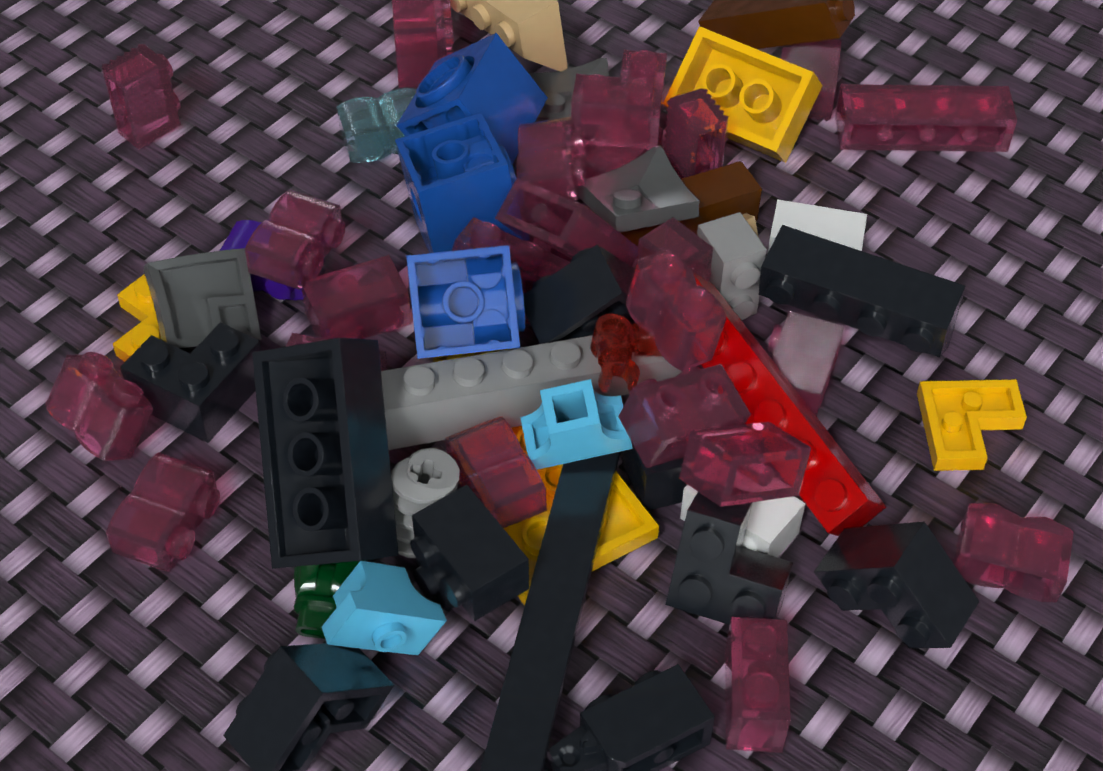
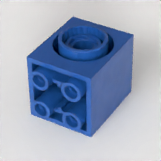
M495 33L435 61L428 74L418 85L416 94L396 126L405 136L482 112L498 145L504 146L513 164L548 97L499 35Z
M482 112L395 139L415 220L429 253L509 245L510 253L525 249L517 206L521 205V194L516 174L506 149L503 145H498Z
M509 245L406 256L417 359L520 348L519 332L525 331L524 296L519 265L516 262L511 263Z

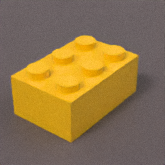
M699 26L663 105L678 118L786 163L823 85L815 73Z

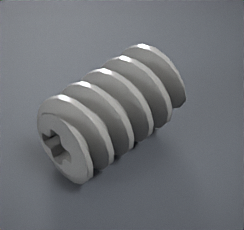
M432 447L416 451L409 458L398 462L391 473L399 555L408 558H416L410 545V540L414 539L412 515L456 491L459 483L460 469L456 461L449 454Z

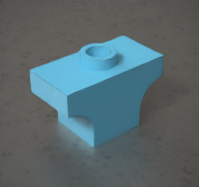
M591 379L540 390L542 400L540 407L533 413L520 417L531 471L633 449L621 395L604 396L598 394L593 389Z
M360 561L333 595L337 608L323 624L322 630L328 645L418 656L447 620L440 604L426 599L414 588L404 567Z

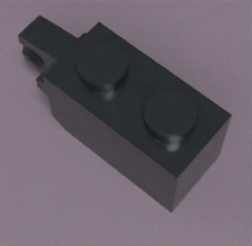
M679 664L663 672L653 670L640 677L633 687L614 696L611 694L602 695L588 704L585 710L580 712V727L548 749V761L554 771H659L708 746L711 742L715 716Z

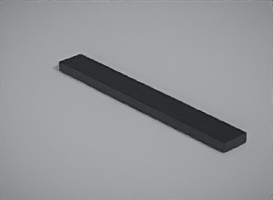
M621 452L563 464L480 771H543Z

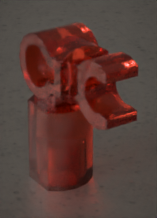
M611 313L599 317L593 331L590 349L601 366L598 378V385L601 391L609 392L612 377L617 376L626 381L628 392H635L640 377V370L637 364L631 360L632 352H634L635 357L686 356L690 344L687 321L636 320L634 324H631L625 317Z

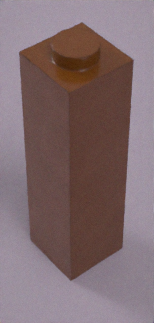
M714 0L698 22L702 28L752 48L763 49L841 38L855 16V6L853 0Z
M742 161L682 178L681 180L685 186L700 200L699 217L615 233L597 215V224L593 225L594 240L596 245L598 244L622 261L628 262L697 240L698 225L739 212L742 215L749 214L755 216L757 221L762 188Z

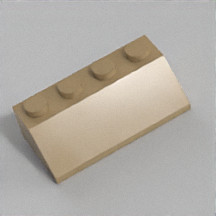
M444 0L450 4L454 11L461 12L472 20L480 30H485L491 35L497 33L507 47L524 59L560 72L568 68L557 0Z

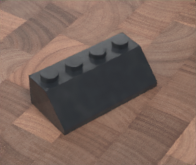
M782 225L761 266L758 295L769 298L774 303L780 305H790L813 313L820 319L833 320L859 329L866 335L879 336L905 345L912 351L941 357L950 344L966 286Z
M334 338L253 352L272 569L398 556L378 340Z

